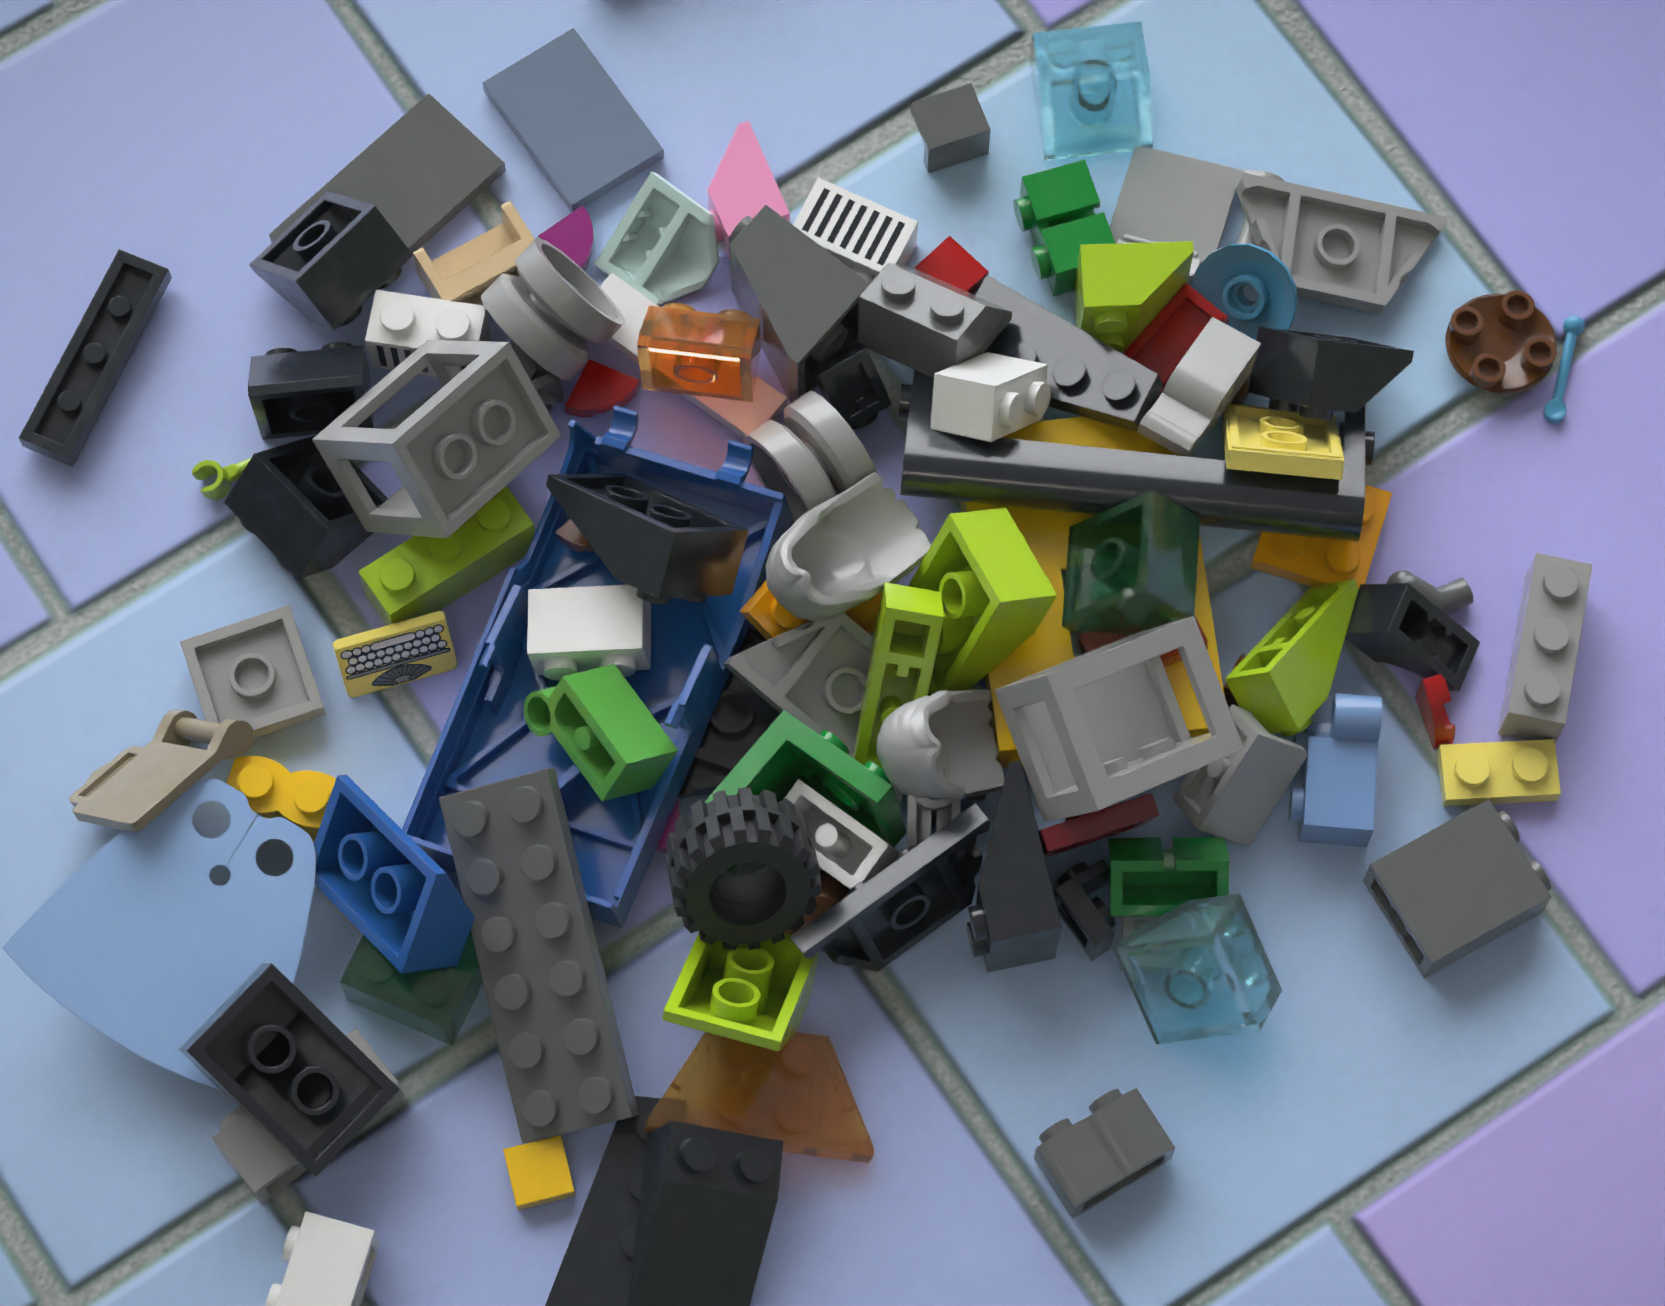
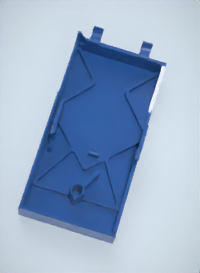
M614 405L611 427L603 437L594 436L577 421L570 420L568 424L570 431L568 451L559 474L623 473L749 530L732 595L708 596L705 603L690 602L681 598H671L668 605L650 603L651 670H635L633 675L625 677L678 749V752L654 788L601 801L554 734L543 737L535 735L525 721L523 711L526 697L531 692L555 687L560 681L546 678L544 675H537L527 655L528 590L627 585L615 579L596 552H576L558 540L555 532L569 521L570 517L551 493L523 561L516 568L510 567L402 830L441 868L457 873L439 797L543 769L555 768L591 918L623 928L731 672L723 664L729 657L739 653L751 623L739 611L765 582V566L771 549L778 539L792 526L794 519L785 494L744 482L752 464L753 446L728 440V451L722 467L717 472L631 446L638 428V412Z

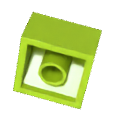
M1193 241L1080 245L1074 286L1076 327L1121 353L1125 351L1185 283H1188L1194 252Z

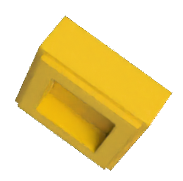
M561 1135L503 1149L517 1210L576 1196Z

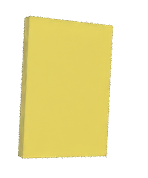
M1229 404L1224 411L1222 431L1226 469L1342 480L1344 456L1336 416L1333 415L1332 421L1302 417L1294 412L1238 404Z

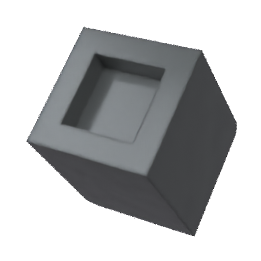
M972 83L912 102L911 114L924 143V165L928 173L989 154L991 129Z

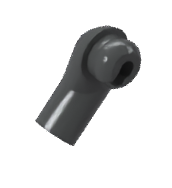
M1400 570L1393 573L1386 583H1409L1446 614L1474 602L1471 588L1462 577L1436 588L1421 578L1414 576L1411 572Z

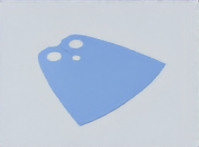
M218 779L198 781L139 832L123 830L105 844L26 920L2 948L17 966L44 992L97 1031L167 1070L200 1084L218 1089L178 1049L262 963H272L290 982L294 983L314 890L316 869L314 843L307 832L283 817L263 818L253 812L249 807L246 796L229 784ZM207 801L221 803L230 814L228 830L217 838L201 836L196 832L192 824V816L195 809ZM270 839L284 841L293 852L291 868L280 876L266 875L256 864L258 848L263 842ZM223 865L229 869L231 876L225 885L218 886L210 881V870L214 866Z

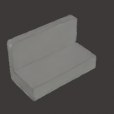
M1231 705L1229 710L1244 750L1189 772L1172 799L1198 830L1218 837H1225L1227 840L1248 846L1253 842L1307 757V752L1299 744L1269 734L1249 710Z

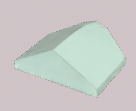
M651 172L594 265L608 275L613 273L656 305H661L700 290L711 278L719 263L714 216L710 211L660 175Z

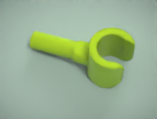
M251 458L223 468L213 460L200 461L194 466L192 475L197 480H204L211 475L217 474L218 477L215 483L202 488L200 492L208 499L220 500L228 495L232 482L239 479Z

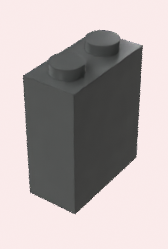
M1490 799L1371 863L1363 879L1366 887L1423 978L1432 975L1540 915L1552 897L1548 892L1551 890V884L1546 872L1536 860L1529 861L1517 843L1520 841V836L1514 822L1506 812L1501 811L1498 813Z

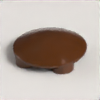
M1518 290L1510 291L1507 294H1487L1466 302L1454 311L1446 331V351L1455 370L1473 386L1492 393L1512 394L1532 388L1549 373L1557 354L1556 337L1549 320L1535 307L1534 300L1530 295Z

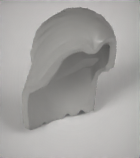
M873 472L837 496L804 513L772 547L765 566L767 587L776 601L795 617L810 621L834 618L882 592L884 582L894 584L908 575L921 564L931 544L924 531L918 529L919 521L904 500L895 499V492L891 488L882 487L884 479L876 472Z
M988 689L942 690L931 696L926 695L905 703L893 711L882 724L876 746L878 759L891 785L903 794L912 795L915 798H952L956 800L963 799L964 797L980 796L1003 789L1005 776L1001 764L996 760L999 754L994 740V728L989 725L992 719V711L987 708V704L991 701L990 691Z

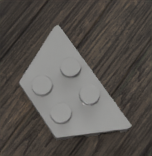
M1244 172L1241 173L1236 183V191L1256 246L1271 251L1287 266L1296 284L1297 297L1375 314L1382 312L1447 222V217Z
M842 613L831 619L808 621L731 656L724 662L723 665L779 713H782L783 710L787 711L818 734L822 730L833 733L849 749L848 755L852 758L854 757L873 637L848 615ZM893 786L896 799L900 802L903 793Z

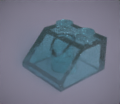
M1141 21L1033 33L1030 69L1044 161L1134 151L1138 146L1153 148L1150 74Z
M1240 893L1187 901L1120 939L1113 947L1156 1044L1261 1031L1282 992V988Z

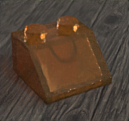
M668 303L663 307L649 306L637 342L642 389L753 402L762 343L761 319L752 318L748 313L734 309L722 310L717 314L696 311L693 307L682 303Z

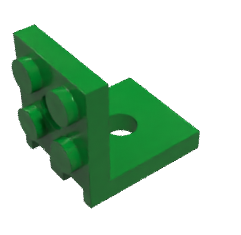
M785 710L782 711L713 791V793L725 790L728 796L737 794L738 788H751L752 795H759L764 789L774 792L778 803L786 797L799 779L893 848L907 833L900 812L902 806L896 799L893 786L885 775L884 770L871 761H867L865 765H862L848 755L849 749L833 733L822 730L818 734ZM713 793L707 798L705 803H709L714 800ZM738 864L733 865L727 868L726 870L731 873Z

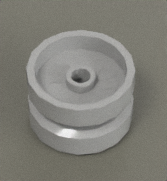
M536 237L515 260L520 278L502 273L480 297L491 317L512 341L544 369L561 379L569 381L590 359L589 349L585 340L604 345L619 330L625 320L611 298L577 263L546 240Z
M813 391L806 392L784 408V425L768 420L743 437V444L753 446L751 466L764 488L785 494L794 519L793 524L807 511L844 492L873 472L877 473L870 456L852 428L828 401Z

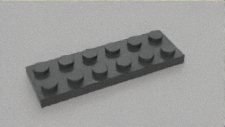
M555 768L543 769L439 797L462 896L475 916L471 927V934L522 1144L639 1115Z

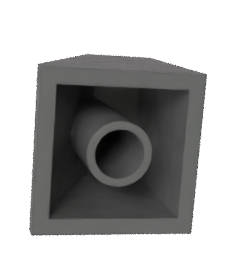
M765 205L754 218L750 216L743 218L729 237L731 287L784 392L792 403L806 392L814 391L817 388V382L811 371L813 367L858 342L859 296L870 283L769 206Z

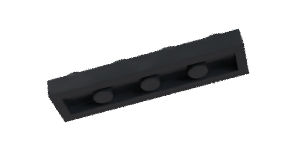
M118 250L19 436L23 447L69 466H74L172 279L168 268L123 250Z

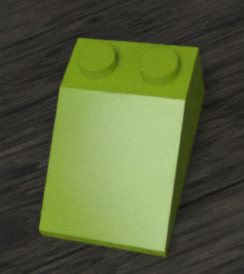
M1007 508L949 514L908 585L909 587L938 591L942 595L944 621L927 696L942 690L963 691L973 687L1035 633L1057 597L1049 578L1045 575Z
M785 932L784 940L773 944L771 940L760 942L761 948L748 950L747 944H738L736 950L723 949L722 941L719 940L710 945L701 941L700 934L698 933L664 1008L662 1020L779 1052L798 1030L810 1000L819 952L812 959L805 958L790 938L793 935Z

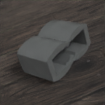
M1137 1088L1123 1095L1119 1089L1109 1091L1089 1106L1092 1114L1073 1125L1068 1118L1063 1119L1047 1128L1038 1137L1042 1144L1036 1147L1034 1160L1071 1218L1093 1208L1120 1189L1145 1177L1172 1159L1175 1146Z

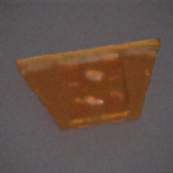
M705 1032L649 1116L644 1129V1133L647 1134L669 1121H677L784 1141L783 1152L869 1163L874 1156V1146L829 1036L796 1032L779 1052Z

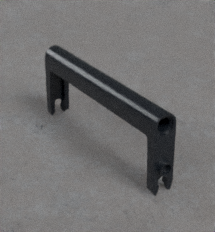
M914 370L913 385L901 384L898 417L908 418L900 495L1356 542L1360 539L1365 504V465L1372 464L1375 446V432L1365 431V405L1357 413L1344 412V422L1339 423L1338 431L1344 456L1342 480L1226 469V461L1010 438H999L989 442L930 429L934 379Z

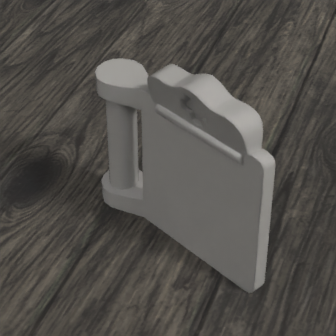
M1138 146L1133 151L1110 224V230L1115 244L1193 241L1194 252L1187 283L1192 285L1196 269L1210 253L1219 249L1236 194V183L1241 173L1244 172L1280 181L1284 180L1280 176L1266 171L1241 170L1149 147ZM1245 216L1237 244L1251 243L1256 245Z

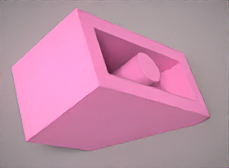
M746 121L738 124L707 189L708 209L714 216L717 243H722L729 260V237L737 224L746 216L754 218L767 205L790 222L789 210L750 122Z

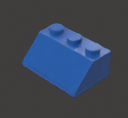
M337 775L314 842L316 857L314 884L401 974L458 966L475 919L474 914L447 873L348 775Z

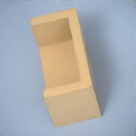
M511 201L500 206L502 224L431 261L423 247L413 252L417 275L432 298L484 306L480 296L502 273L520 278L515 260L534 241V237Z

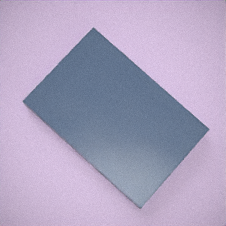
M574 28L482 82L484 93L571 212L582 205L585 207L664 158V150Z

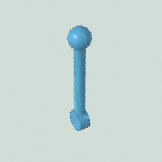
M1571 315L1564 320L1563 329L1566 333L1554 392L1552 400L1546 403L1543 410L1544 419L1552 424L1560 423L1567 412L1563 398L1577 336L1581 335L1585 329L1583 319L1577 315Z

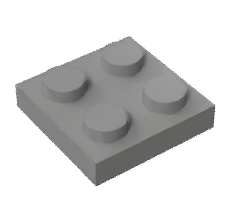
M289 605L180 641L206 721L222 723L224 720L232 718L243 720L252 726L254 738L326 715Z

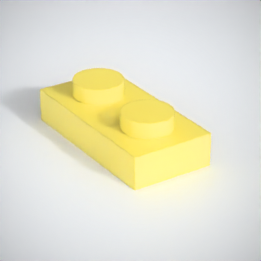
M1555 739L1440 745L1437 750L1443 807L1479 805L1490 799L1492 804L1557 801L1561 795Z

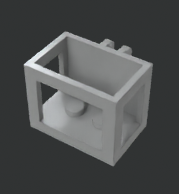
M427 340L312 440L366 532L448 538L559 439L561 434L509 342ZM429 364L432 366L443 387L397 428L357 427ZM456 366H467L460 373ZM349 460L390 462L403 486L377 508Z
M1194 616L1140 631L994 690L1044 822L1099 811L1244 750ZM1178 648L1210 732L1209 734L1190 737L1160 655Z

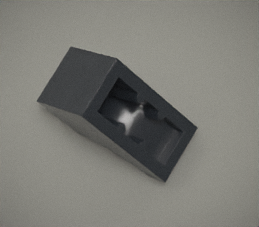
M1409 583L1361 584L1345 636L1348 641L1375 662L1392 664L1423 678L1442 674V677L1446 679L1449 691H1460L1480 644L1478 639Z

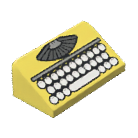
M444 611L429 613L337 639L332 643L347 694L351 698L451 671L458 664Z

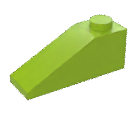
M1354 579L1311 586L1225 678L1239 707L1249 710L1269 734L1280 733L1281 736L1288 737L1303 731L1311 724V716L1327 700L1359 590Z
M884 582L873 633L853 757L862 765H865L867 761H871L882 768L876 753L877 737L884 720L903 704L928 695L944 621L941 592Z

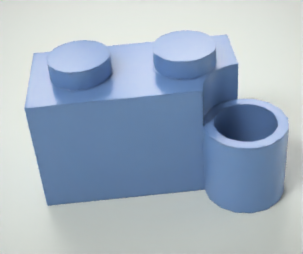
M1335 693L1330 723L1311 722L1304 730V733L1294 735L1293 743L1301 745L1307 752V757L1301 765V788H1291L1289 801V822L1299 823L1298 842L1356 847L1368 846L1374 831L1382 697Z

